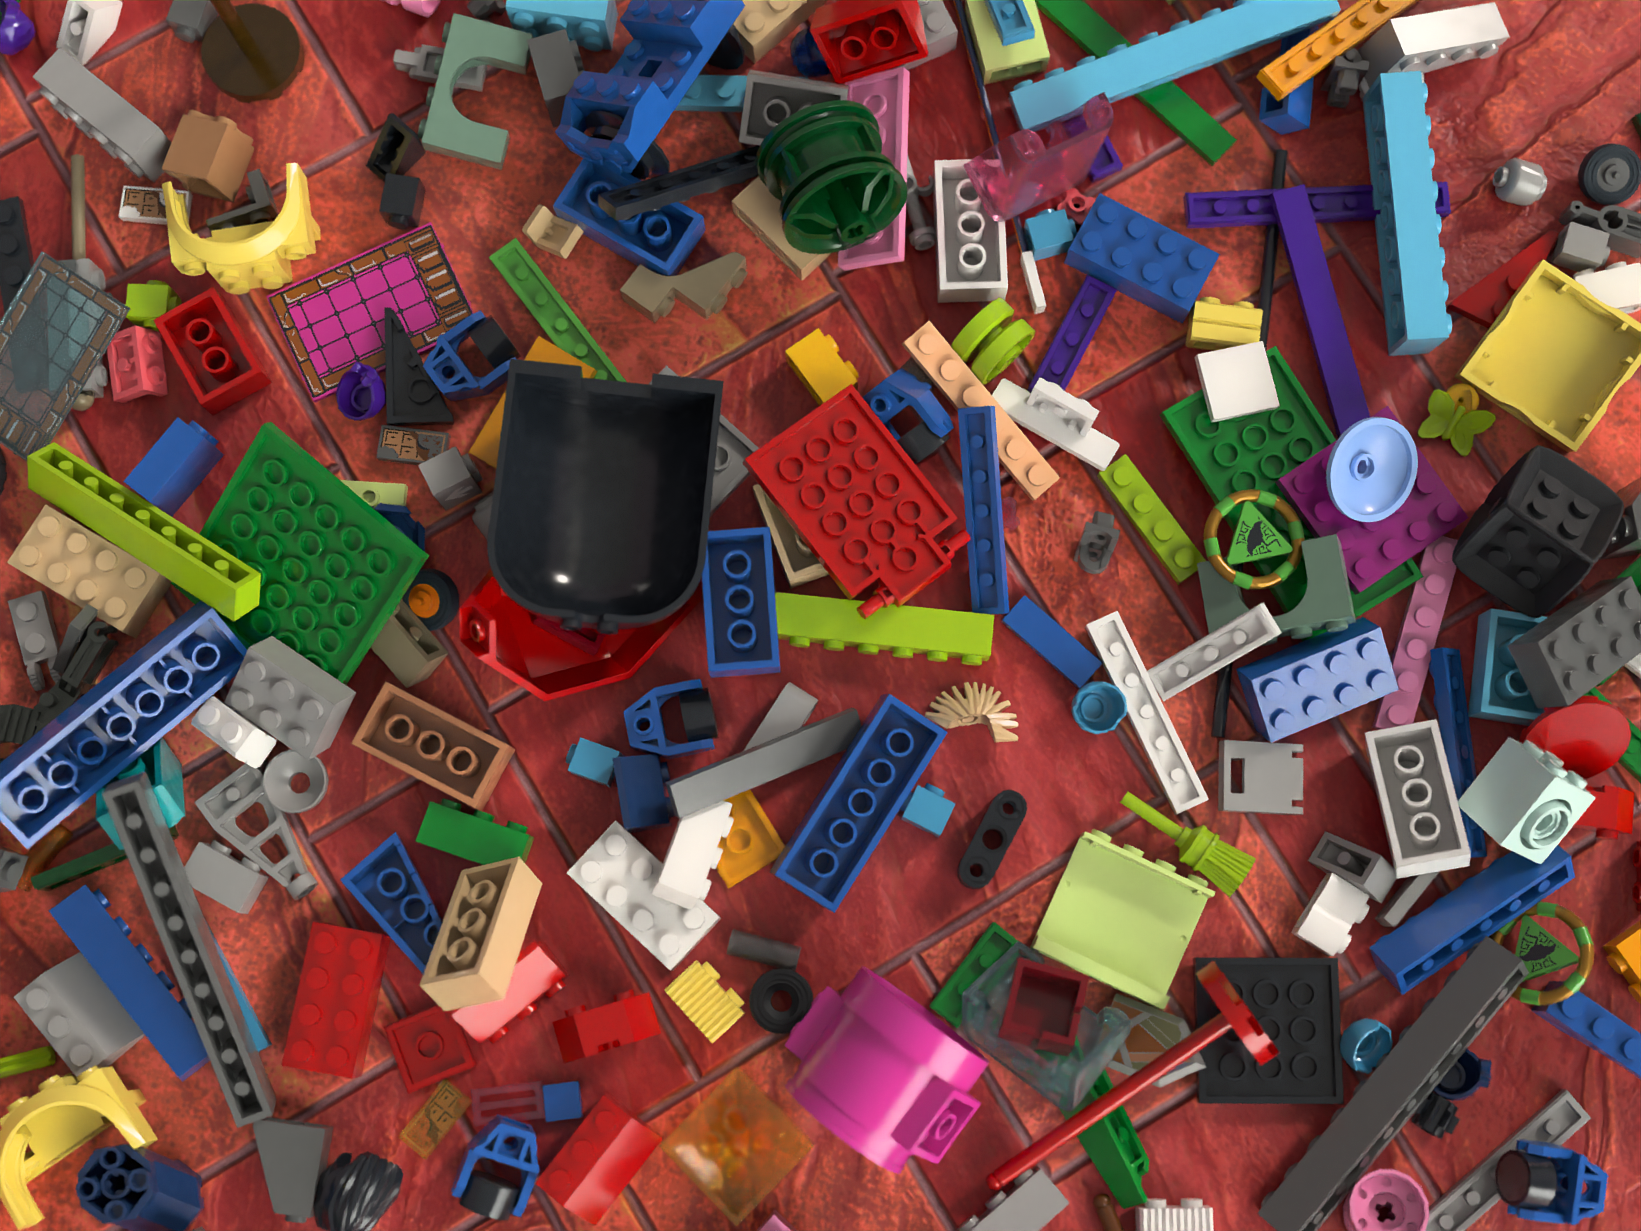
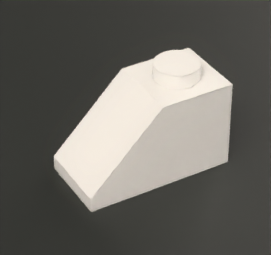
M67 0L56 48H62L81 65H85L116 30L123 2L120 0Z

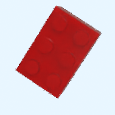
M214 286L154 319L157 328L200 405L212 416L272 383L229 305Z

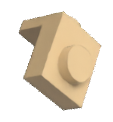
M541 204L537 205L522 229L523 233L539 249L564 259L568 257L583 234L582 229L577 224L554 216L546 206Z

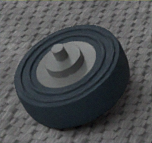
M1604 144L1596 147L1585 156L1579 167L1578 182L1580 189L1588 199L1602 205L1621 203L1630 198L1641 183V161L1633 150L1624 145Z

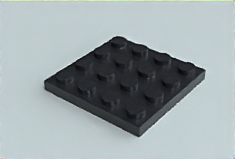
M1193 958L1195 1030L1221 1013L1196 975V972L1214 961L1280 1052V1054L1261 1066L1233 1028L1199 1051L1206 1068L1196 1072L1197 1103L1344 1104L1342 1055L1340 1051L1341 1023L1338 958Z

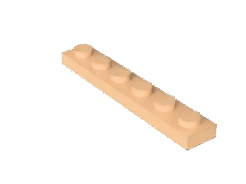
M930 321L925 323L901 344L957 412L959 408L995 406L999 462L1031 500H1036L1060 479Z

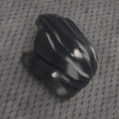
M369 1151L361 1153L352 1162L351 1153L344 1152L338 1155L335 1162L321 1174L319 1179L317 1197L314 1202V1216L317 1227L327 1231H371L399 1195L403 1179V1172L400 1166L393 1162H388L385 1158H379L378 1154Z

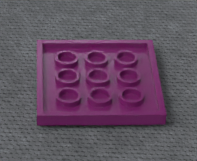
M1388 406L1372 416L1388 418L1401 424ZM1337 440L1275 482L1314 538L1337 534L1342 546L1349 587L1355 595L1469 518L1416 444L1418 468L1413 488L1399 509L1379 521L1361 522L1351 519L1342 514L1333 504L1327 488L1326 472L1331 451Z

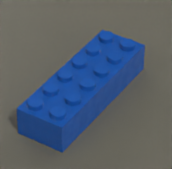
M891 694L881 695L769 872L825 909L835 913L948 732Z

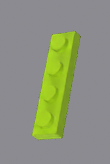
M1125 454L1109 465L1105 471L1098 473L1097 477L1175 582L1179 585L1198 571L1197 563L1206 562V560L1129 457Z

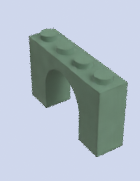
M453 14L452 22L445 23L442 34V42L446 43L444 54L437 55L434 66V74L438 75L436 86L429 87L426 98V106L430 107L428 118H422L418 130V137L422 139L424 150L499 170L503 169L510 141L509 131L474 122L464 117L453 104V89L458 78L464 72L476 66H494L526 75L531 56L527 40L532 39L533 34L464 15Z
M1337 534L1301 541L1308 578L1306 593L1293 610L1286 614L1272 617L1282 633L1260 646L1275 644L1278 642L1277 638L1291 636L1292 639L1307 638L1313 635L1312 631L1326 629L1327 632H1339L1348 629V624L1356 623L1342 546ZM1210 561L1197 563L1210 634L1246 613L1249 609L1244 602L1242 588L1225 580L1213 568ZM1237 564L1230 565L1232 569L1238 571Z

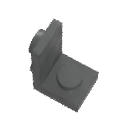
M260 169L247 173L250 185L245 188L251 205L207 219L206 224L210 231L271 222V219L277 218L279 213L268 180Z

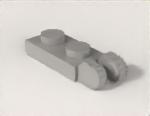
M40 590L9 600L8 604L24 664L27 666L30 684L35 691L45 689V680L40 664L48 662L50 675L55 683L63 676V674L52 669L61 646L47 595Z

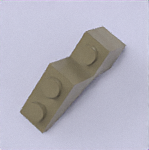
M732 252L676 276L660 275L640 264L622 286L620 292L624 302L654 323H656L660 316L666 317L675 304L674 298L708 320L712 313L718 314L725 306L728 299L726 295L733 287L738 288L745 280L748 273L746 271V258L740 253Z

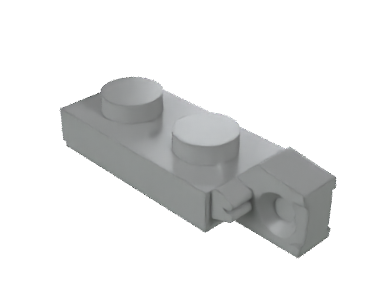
M422 44L421 48L415 47L414 52L396 49L393 63L396 66V70L409 72L410 78L436 84L438 75L434 74V66L437 55H443L445 48ZM487 65L476 66L467 70L458 78L454 87L482 92Z

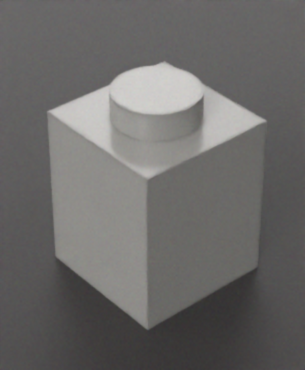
M1570 222L1558 235L1551 264L1577 272L1586 269L1595 270L1599 266H1603L1610 254V247L1607 246L1610 233Z

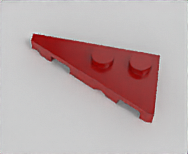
M1552 230L1547 232L1455 298L1447 309L1489 329L1535 264L1541 260L1546 261L1558 233Z

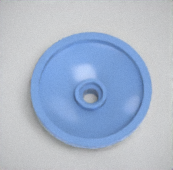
M1370 417L1356 422L1339 437L1328 460L1326 482L1330 498L1342 514L1357 521L1374 522L1390 516L1400 508L1409 496L1417 475L1418 456L1411 435L1401 424L1394 420L1383 417Z

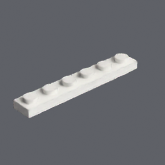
M1118 611L1087 624L1085 629L1112 685L1117 686L1126 697L1127 716L1174 814L1177 815L1209 800Z

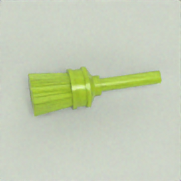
M1128 791L1120 801L1121 804L1173 838L1175 840L1174 845L1179 847L1178 861L1189 865L1194 872L1199 870L1228 897H1231L1255 862L1256 858L1219 840L1220 835L1209 831L1204 824L1193 830L1187 826L1183 829Z

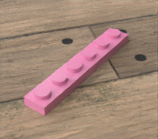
M1441 536L1421 552L1418 568L1424 577L1412 584L1391 659L1399 690L1380 698L1372 726L1374 729L1381 730L1413 724L1431 661L1430 650L1434 649L1457 568L1452 561V554L1458 542L1457 540Z

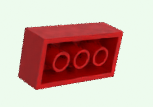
M312 922L281 1066L346 1078L362 1076L391 939L388 934L322 922Z

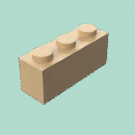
M758 176L732 200L733 213L803 281L831 253H805L793 248L788 243L782 229V219L779 212L781 201L769 192L768 187L763 184Z

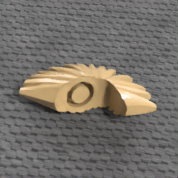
M969 682L964 683L965 699L956 686L951 687L954 699L943 691L941 693L942 698L937 696L935 698L937 703L931 702L929 706L935 713L926 712L925 717L946 729L983 723L988 725V730H990V735L993 737L994 742L1018 741L1017 735L1006 730L1018 727V722L1012 721L1017 719L1016 714L1001 713L1011 706V703L1007 700L996 704L1001 692L997 691L992 695L994 689L992 686L986 692V684L984 683L980 694L977 682L973 683V688H971Z

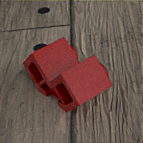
M1586 785L1585 789L1596 798L1572 828H1584L1596 832V838L1618 840V834H1632L1635 792L1615 786L1592 787Z
M632 989L613 995L614 1002L604 1006L586 1010L585 1004L564 1010L566 1017L552 1022L563 1063L565 1064L661 1034L650 993L647 992L635 996Z

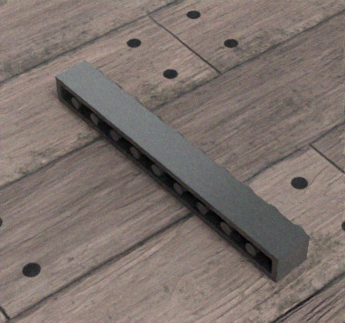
M146 771L111 783L103 791V798L236 1126L239 1128L273 1115L277 1098Z
M1488 936L1481 943L1473 945L1467 954L1464 964L1458 971L1454 970L1448 975L1444 982V988L1435 998H1430L1424 1004L1421 1016L1413 1025H1408L1401 1032L1399 1042L1392 1051L1381 1056L1373 1074L1368 1080H1363L1357 1085L1353 1092V1098L1345 1108L1342 1107L1333 1114L1330 1126L1322 1135L1316 1136L1310 1142L1306 1155L1299 1163L1293 1164L1287 1170L1284 1181L1278 1189L1266 1195L1257 1214L1276 1231H1317L1526 978L1529 971L1523 960Z

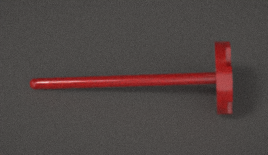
M1212 961L1196 972V975L1220 1009V1014L995 1169L993 1173L988 1174L986 1184L991 1190L997 1191L1001 1189L1002 1185L1005 1186L1232 1028L1261 1066L1280 1054L1270 1037L1266 1035L1246 1003L1239 997L1230 981L1220 971L1216 963Z

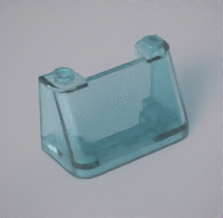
M1018 941L962 993V1028L969 1040L1057 1107L1070 1112L1084 1099L1129 1036L1132 1021L1118 1008L1106 1006L1097 1015L1083 1005L1079 1013L1081 1017L1075 1044L1068 1057L1037 1049L1038 1041L1032 1040L1030 1045L1027 1046L998 1038L1013 969L1018 957L1044 964V959L1037 950L1028 948Z

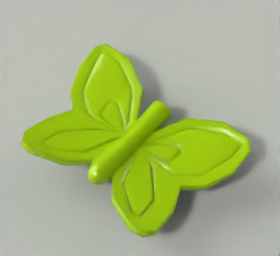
M1440 389L1434 390L1428 402L1430 416L1422 422L1417 431L1418 436L1421 438H1436L1442 435L1443 441H1447L1450 438L1452 447L1459 455L1467 456L1472 448L1474 435L1488 429L1496 420V416L1487 410H1471L1463 415L1466 408L1462 405L1458 406L1454 413L1455 402L1450 395Z

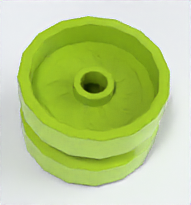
M998 298L983 308L961 330L951 344L953 350L964 363L974 360L971 371L983 385L1001 374L1023 352L1036 333L1024 319L1015 320L1010 323L1013 318L1014 309L1003 298Z

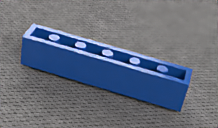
M1557 845L1542 864L1513 851L1502 858L1494 860L1488 868L1476 876L1466 879L1461 886L1448 895L1438 898L1433 905L1417 916L1410 917L1402 926L1390 934L1382 936L1374 945L1369 947L1376 968L1403 995L1471 949L1473 945L1481 942L1486 936H1490L1574 879L1575 873L1571 856Z
M86 884L50 909L49 912L182 1082L210 1061L197 1027L191 1019L193 1017L185 998L177 1002L170 993V990L175 986L162 970L156 974L148 965V963L154 960L142 943L134 947L127 936L132 933L131 929L120 915L114 920L105 910L111 904L99 889L91 892Z

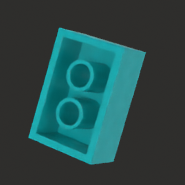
M163 737L96 792V820L119 850L124 849L102 795L109 784L146 771L168 828L177 824L185 816L182 764Z

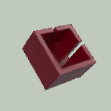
M1018 957L1013 969L997 1037L1027 1046L1030 1045L1032 1040L1038 1041L1037 1049L1068 1057L1075 1044L1081 1017L1079 1013L1083 1008L1089 976Z

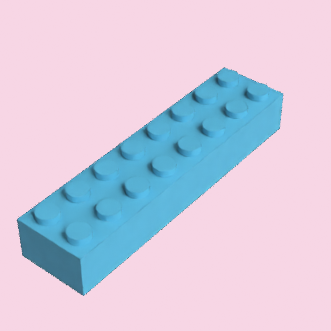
M1421 71L1380 73L1363 97L1371 185H1373L1374 189L1372 192L1374 210L1381 209V214H1376L1375 226L1389 356L1428 354L1445 341L1452 331V319L1450 314H1446L1445 304L1449 294L1448 283L1446 280H1443L1442 276L1445 252L1443 247H1439L1438 237L1441 232L1442 222L1440 215L1436 214L1435 209L1438 185L1436 181L1432 180L1431 170L1434 166L1435 155L1433 148H1429L1428 136L1431 132V119L1425 113L1424 104L1427 101L1428 89L1425 82L1422 83Z

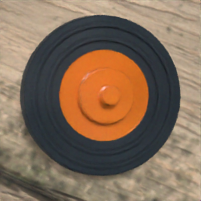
M421 569L402 597V600L429 631L448 625L456 616L459 608V593L455 583L447 574L436 569Z

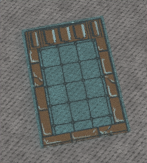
M41 251L0 321V443L25 461H27L28 455L52 442L130 310V307L114 298L111 293L105 292L65 266L63 262L57 261Z

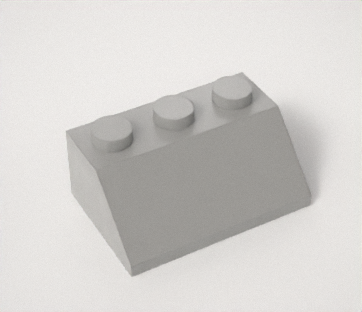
M81 952L43 972L14 996L15 1000L76 1077L96 1065L98 1068L109 1067L145 1036Z

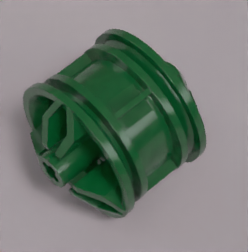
M834 100L806 107L790 115L773 128L762 141L755 159L757 173L763 184L768 187L769 192L781 201L779 212L784 235L788 243L799 251L810 254H827L857 246L867 239L874 237L879 231L884 230L898 216L906 202L908 190L904 177L895 168L892 161L881 154L882 140L879 134V125L872 111L865 105L848 100Z

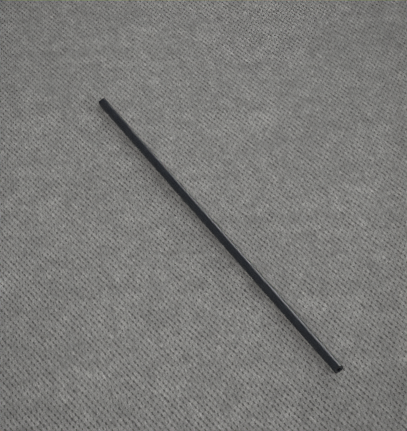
M1279 149L1274 151L1270 189H1284L1288 156L1286 150ZM1276 223L1266 225L1257 309H1262L1263 311L1259 342L1263 341L1265 351H1267L1279 239V227ZM1244 563L1237 564L1238 571L1243 573ZM1233 662L1218 670L1211 737L1225 738Z

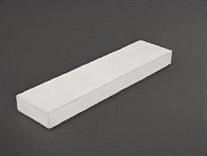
M1261 603L1149 669L1147 673L1164 702L1282 632L1265 604Z

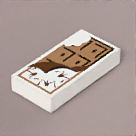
M124 185L119 218L122 221L167 225L163 189ZM175 190L177 194L185 195L189 222L193 195L190 191Z

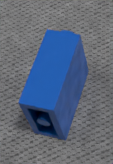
M177 417L123 482L154 506L173 517L224 454L215 447L219 441L199 424L192 420L187 425Z

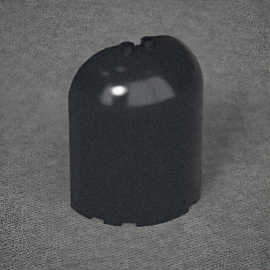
M510 359L488 530L487 552L493 575L511 600L536 616L560 623L561 629L580 631L582 627L594 628L597 632L603 634H617L618 629L638 628L657 623L678 611L689 600L700 582L706 559L724 381L653 374L652 384L648 385L583 378L582 366Z

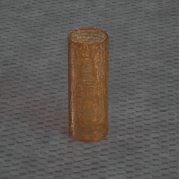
M59 823L44 835L41 840L39 839L29 848L25 854L29 857L18 882V888L30 892L31 888H33L30 877L47 870L55 857L58 856L59 852L72 838L73 833Z

